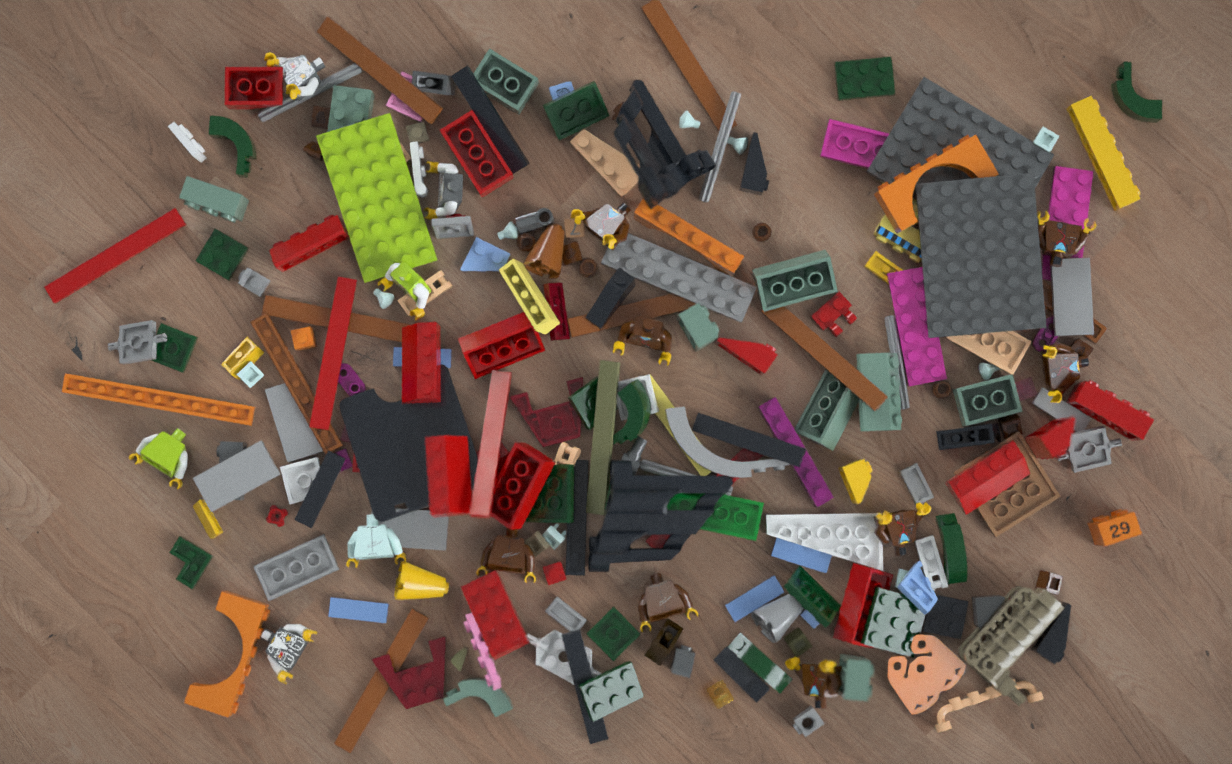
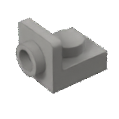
M248 267L246 270H242L238 277L239 285L260 297L270 283L269 279Z

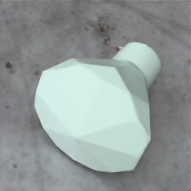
M685 111L680 117L679 128H699L700 121L695 120L688 111Z
M729 136L727 143L732 145L736 152L741 155L747 148L748 138H733Z
M510 221L504 230L498 232L497 235L500 240L503 238L517 239L519 236L518 228Z
M379 288L373 292L378 298L382 309L390 306L395 297L392 293L382 292Z
M984 362L978 366L979 373L984 380L990 379L995 371L1000 370L998 367Z

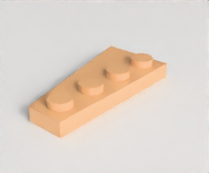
M583 129L570 141V144L621 198L638 183V176L627 157L590 132Z

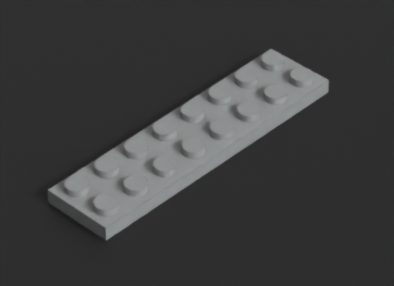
M629 233L627 240L619 243L614 250L608 247L601 261V264L615 270H618L620 267L638 280L695 304L705 305L707 309L740 323L744 319L757 288Z

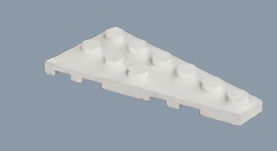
M878 513L766 515L767 535L883 571V545L874 534L876 526L874 516Z

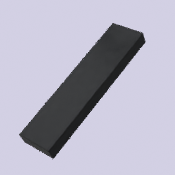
M328 450L294 519L295 521L313 528L346 458Z

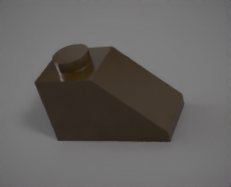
M667 618L644 656L661 666L671 653L684 628Z

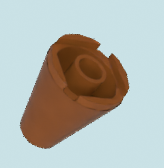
M556 223L547 225L524 261L525 268L528 271L541 277L543 274H547L550 279L560 277L565 231L561 225Z

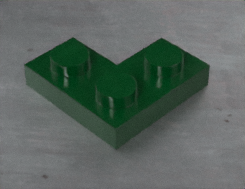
M182 536L178 537L169 552L185 562L176 580L191 589L195 588L214 556Z

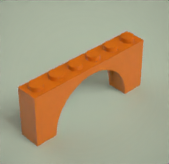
M976 134L972 137L966 135L959 139L958 142L960 144L955 147L952 144L942 149L943 154L939 156L936 153L926 159L927 163L921 166L920 163L909 168L911 170L910 173L905 175L902 172L895 176L893 183L888 184V182H885L877 187L879 191L874 193V196L896 233L918 222L913 210L912 196L918 179L925 171L934 167H951L964 172L971 179L999 175Z
M644 198L634 212L635 221L649 229L659 230L679 240L706 258L716 270L731 277L744 258L738 252L662 206L657 205L650 210Z
M221 591L215 610L225 614L237 626L243 643L241 661L234 673L222 682L215 684H199L194 682L190 684L184 701L185 704L225 717H230L233 713L237 712L239 707L237 702L238 696L242 695L245 689L243 681L245 676L248 677L252 666L249 664L251 658H254L257 653L258 647H256L258 639H261V635L264 632V628H262L263 622L267 621L270 610H268L269 604L230 591Z

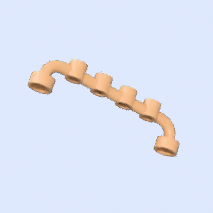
M1016 682L1017 685L1015 687L1018 690L1027 689L1030 694L1026 695L1029 703L1044 699L1042 692H1037L1035 686L1030 682ZM993 686L985 688L986 692L981 694L978 691L967 693L968 698L963 700L959 696L949 699L950 704L941 707L938 711V724H935L937 733L952 728L950 721H945V715L948 712L999 697L1001 694Z

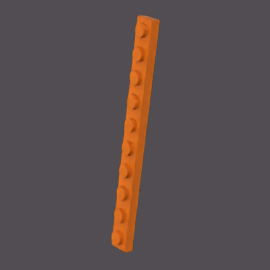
M66 373L62 387L63 393L252 426L255 407Z

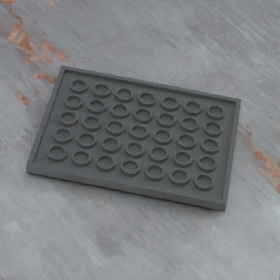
M923 77L866 173L883 183L888 182V184H891L895 181V176L902 172L905 175L910 173L911 170L909 168L920 163L922 166L927 163L926 159L936 153L939 156L943 154L942 149L951 144L955 147L960 144L958 142L959 139L966 135L972 137L976 134L999 173L997 176L1034 173L1036 188L1054 154L1045 151L1031 140ZM934 167L925 171L916 184L971 178L955 168ZM916 186L914 187L912 198L915 200H917Z
M1034 173L916 184L928 338L1046 328Z

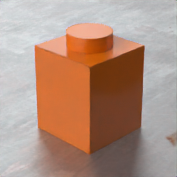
M308 326L291 330L295 350L301 351L317 347L312 327Z

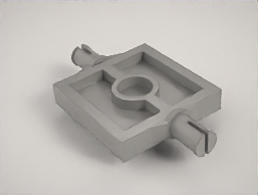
M153 320L119 326L118 341L108 343L107 346H110L108 347L109 351H119V363L124 365L156 359L157 343L167 341V335L165 333L156 334V322Z
M1104 426L1075 432L1072 434L1070 447L1067 448L1063 456L1057 458V461L1069 459L1074 473L1112 464L1110 458L1111 448L1122 446V441L1120 438L1109 441Z

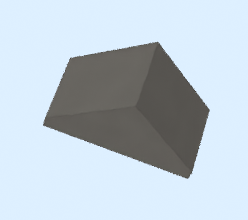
M1001 595L972 597L974 625L981 628L1006 598Z

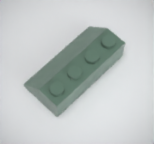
M826 250L752 269L755 286L757 287L756 290L764 312L838 292L831 257Z
M856 354L857 370L888 396V399L875 412L859 399L860 431L901 430L902 417L900 411L898 354Z
M825 369L794 430L797 434L833 451L859 402V398Z

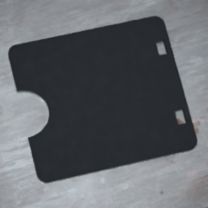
M441 364V402L402 404V399L397 402H387L377 395L374 388L347 397L340 402L339 408L374 518L377 521L385 522L430 506L425 437L442 435L468 437L471 489H474L478 456L449 369L445 365ZM405 502L407 508L396 512L395 506Z

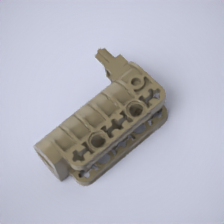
M1020 586L1012 588L1004 597L1006 599L983 625V629L982 627H976L958 648V655L1001 695L1004 697L1008 696L1018 706L1023 704L1027 697L1015 687L1017 683L1008 676L1011 673L1008 669L1064 609L1062 604L1046 589L1038 587L1035 591ZM1011 606V612L1008 614L1007 608ZM985 634V640L981 643V636Z

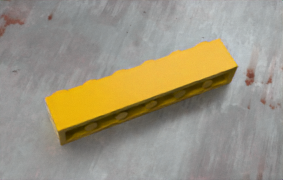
M1091 95L1071 104L1066 110L1114 211L1140 200V191L1131 180L1132 174L1123 163L1124 157L1115 146V138L1107 129L1108 124L1099 112L1098 102Z

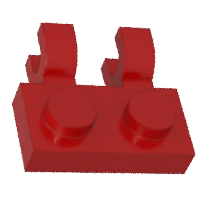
M839 291L811 316V319L822 331L828 328L837 338L843 330L834 321L842 315L851 325L856 321L857 317L848 310L852 304Z

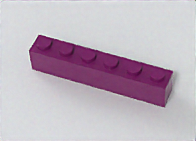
M776 397L757 407L774 438L805 448ZM806 450L801 467L799 468L791 465L813 505L819 507L834 498Z

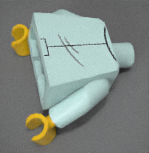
M373 514L366 516L367 526H359L347 543L349 557L346 562L347 567L350 566V561L355 562V568H357L359 560L393 558L394 555L395 564L398 565L399 557L403 558L404 562H406V555L402 550L399 538L386 525H378V521L374 518Z

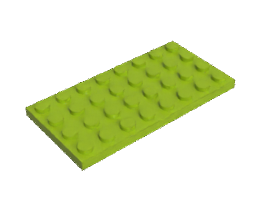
M391 113L316 135L364 283L385 277L388 269L394 263L404 261L408 266L414 268L437 261L435 249Z

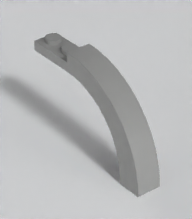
M685 407L665 409L669 428L678 445L694 462L711 472L724 476L744 478L752 477L751 469H754V473L766 472L767 467H773L774 471L784 470L785 465H789L776 459L737 462L721 458L707 450L695 437L689 426Z

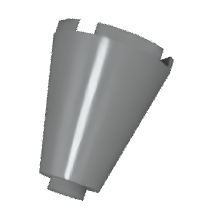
M788 594L754 610L751 616L756 626L760 625L763 629L761 631L762 634L772 643H775L781 639L804 608L799 601Z

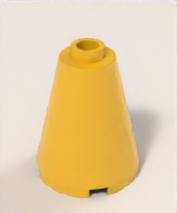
M401 561L398 572L401 573H399L395 583V600L439 598L448 593L449 583L446 582V578L408 562Z

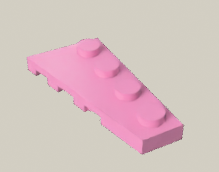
M472 613L465 615L466 621L463 622L467 633L471 632L473 637L470 640L474 651L478 650L480 657L477 659L481 669L485 667L487 675L484 677L488 687L492 685L493 690L501 688V680L499 675H496L495 665L492 659L489 658L488 648L482 640V634Z

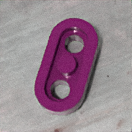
M1053 317L1046 319V328H1039L1033 338L1032 345L1037 352L1041 353V350H1046L1039 345L1040 340H1043L1045 345L1050 346L1058 338V336H1054V329L1050 330L1048 327L1050 323L1053 324Z
M343 363L340 373L345 369L347 375L342 377L340 374L338 382L349 396H353L366 391L364 382L350 365ZM358 385V391L354 392L352 386Z

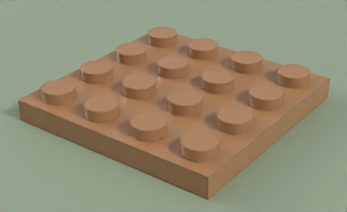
M1017 431L953 472L957 475L1008 441H1014L1024 455L1031 474L976 508L994 537L999 536L1061 497L1020 431Z

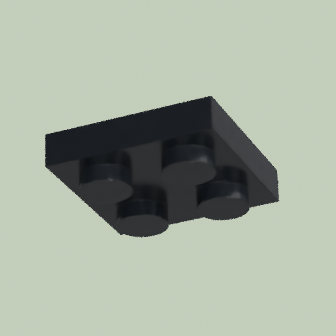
M936 595L938 600L929 613L925 615L922 631L962 639L969 601Z

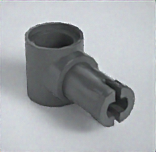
M637 437L631 450L624 453L621 459L631 460L633 476H635L642 462L640 461V456L648 442L641 437Z

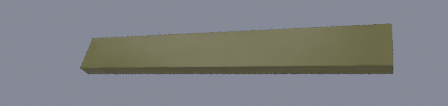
M600 360L586 507V513L605 515V505L609 490L620 362Z

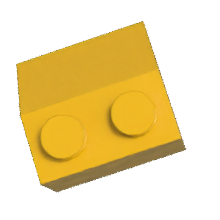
M859 459L838 468L852 504L862 502L872 478L870 474L873 472L871 465L868 461L865 462V459Z

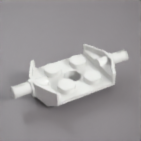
M553 630L539 639L528 633L527 636L530 638V643L536 647V665L545 668L574 685L568 661L562 662L559 659V653L565 651L561 637L562 633ZM585 646L592 677L594 678L602 673L593 669L592 650Z

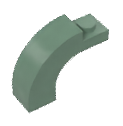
M468 678L459 681L458 686L460 690L454 688L446 692L447 696L443 699L446 706L468 696L480 697L489 704L495 717L512 710L514 707L509 696L502 688L493 690L492 685L488 687L484 678Z

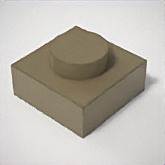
M424 121L406 126L410 142H418L420 144L430 141Z
M539 531L524 541L525 544L529 545L535 557L550 546Z

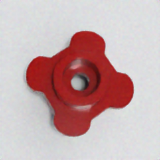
M272 505L266 521L282 527L285 524V516L288 515L287 509H280L276 505Z

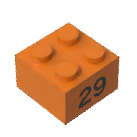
M1127 509L1114 510L1110 512V516L1100 515L1093 517V521L1087 523L1094 544L1099 546H1108L1142 534L1135 512L1127 511Z

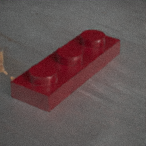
M563 283L543 284L545 300L560 322L559 325L549 331L550 340H568L570 335Z

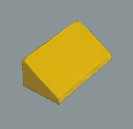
M247 336L221 365L233 377L239 380L240 377L237 374L250 361L254 364L264 354V351Z
M198 500L193 505V508L209 538L213 539L222 534L223 530L213 512L208 508L205 500Z

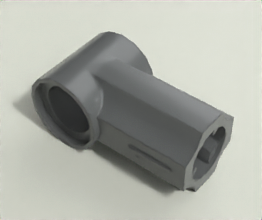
M541 208L536 212L516 217L515 220L519 233L522 234L539 228H546L547 225L554 223V216L549 209ZM544 213L550 215V219L547 222L540 221V217Z

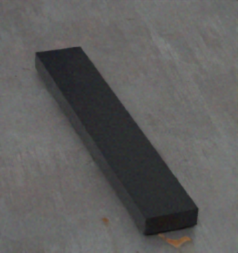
M467 65L451 76L512 174L529 165L530 163L469 66Z
M701 413L697 414L692 428L694 432L799 468L807 450Z
M576 460L574 466V523H567L565 575L585 576L588 460Z
M578 629L561 634L589 743L593 744L607 740L609 738L603 717L594 722L590 720L578 686L593 678L581 631Z

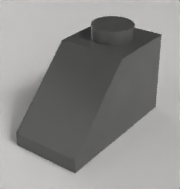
M413 71L412 84L422 92L455 95L456 83L452 79V75Z
M681 645L680 648L676 647L670 667L671 673L687 678L691 677L695 652L692 651L691 647Z

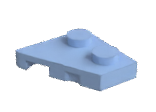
M476 237L460 270L462 272H500L499 269L507 264L511 254Z
M917 561L897 588L923 614H927L938 599L931 588L929 578L924 577L920 568L923 566L922 563Z

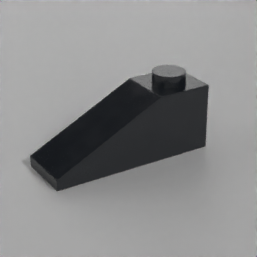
M753 132L739 191L761 196L763 191H767L769 180H766L767 171L758 134Z
M619 267L607 282L585 318L599 329H602L636 286L635 278Z
M999 423L936 431L939 450L1001 442Z
M1066 602L1062 603L1064 607L1062 612L1043 631L1031 649L1052 664L1059 663L1065 655L1064 651L1066 649L1071 605Z
M727 646L713 659L756 703L770 690L768 685Z

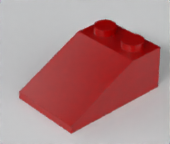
M225 67L224 105L230 110L283 106V67Z
M720 337L715 342L717 346L761 376L767 372L778 356L775 353L776 349L769 344L764 345Z

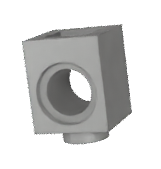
M812 705L793 718L795 722L793 727L799 735L803 733L805 737L825 724ZM804 718H811L812 723L809 727L802 726Z

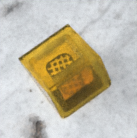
M723 679L706 689L718 709L734 700Z

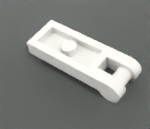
M410 142L415 191L419 197L424 198L428 195V189L423 182V177H426L425 165H421V158H424L423 147H419L418 142Z
M931 535L915 540L914 543L918 557L923 565L924 577L929 578L932 590L935 591V589L940 587L942 589L947 588L948 583L934 536ZM938 575L939 580L933 581L932 576Z

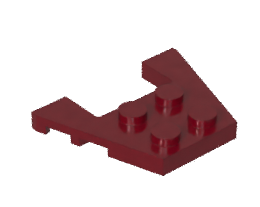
M583 377L566 381L570 396L583 387ZM527 392L510 396L542 447L580 437L581 419L570 401L533 411Z
M445 636L428 641L433 658L432 661L394 672L389 653L372 658L373 663L405 709L443 698Z

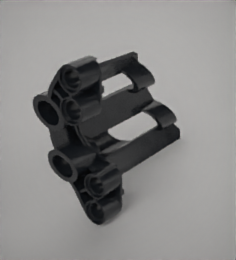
M634 80L629 89L630 95L619 110L616 119L618 126L614 130V136L638 176V190L651 210L663 200L676 195L691 180L714 169L716 164L708 150L701 151L699 149L688 155L685 154L642 80ZM640 110L651 127L648 143L634 121ZM628 143L640 162V169L626 146Z
M611 460L610 493L606 502L604 522L597 536L589 537V572H609L610 563L672 560L682 550L686 540L692 534H696L714 512L713 509L717 501L729 491L734 482L730 476H633L631 460ZM678 493H704L692 510L666 509L669 501ZM646 534H671L661 548H631V544Z

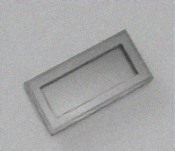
M917 463L899 471L915 505L934 498Z
M558 596L545 611L570 632L581 629L587 621L586 618Z

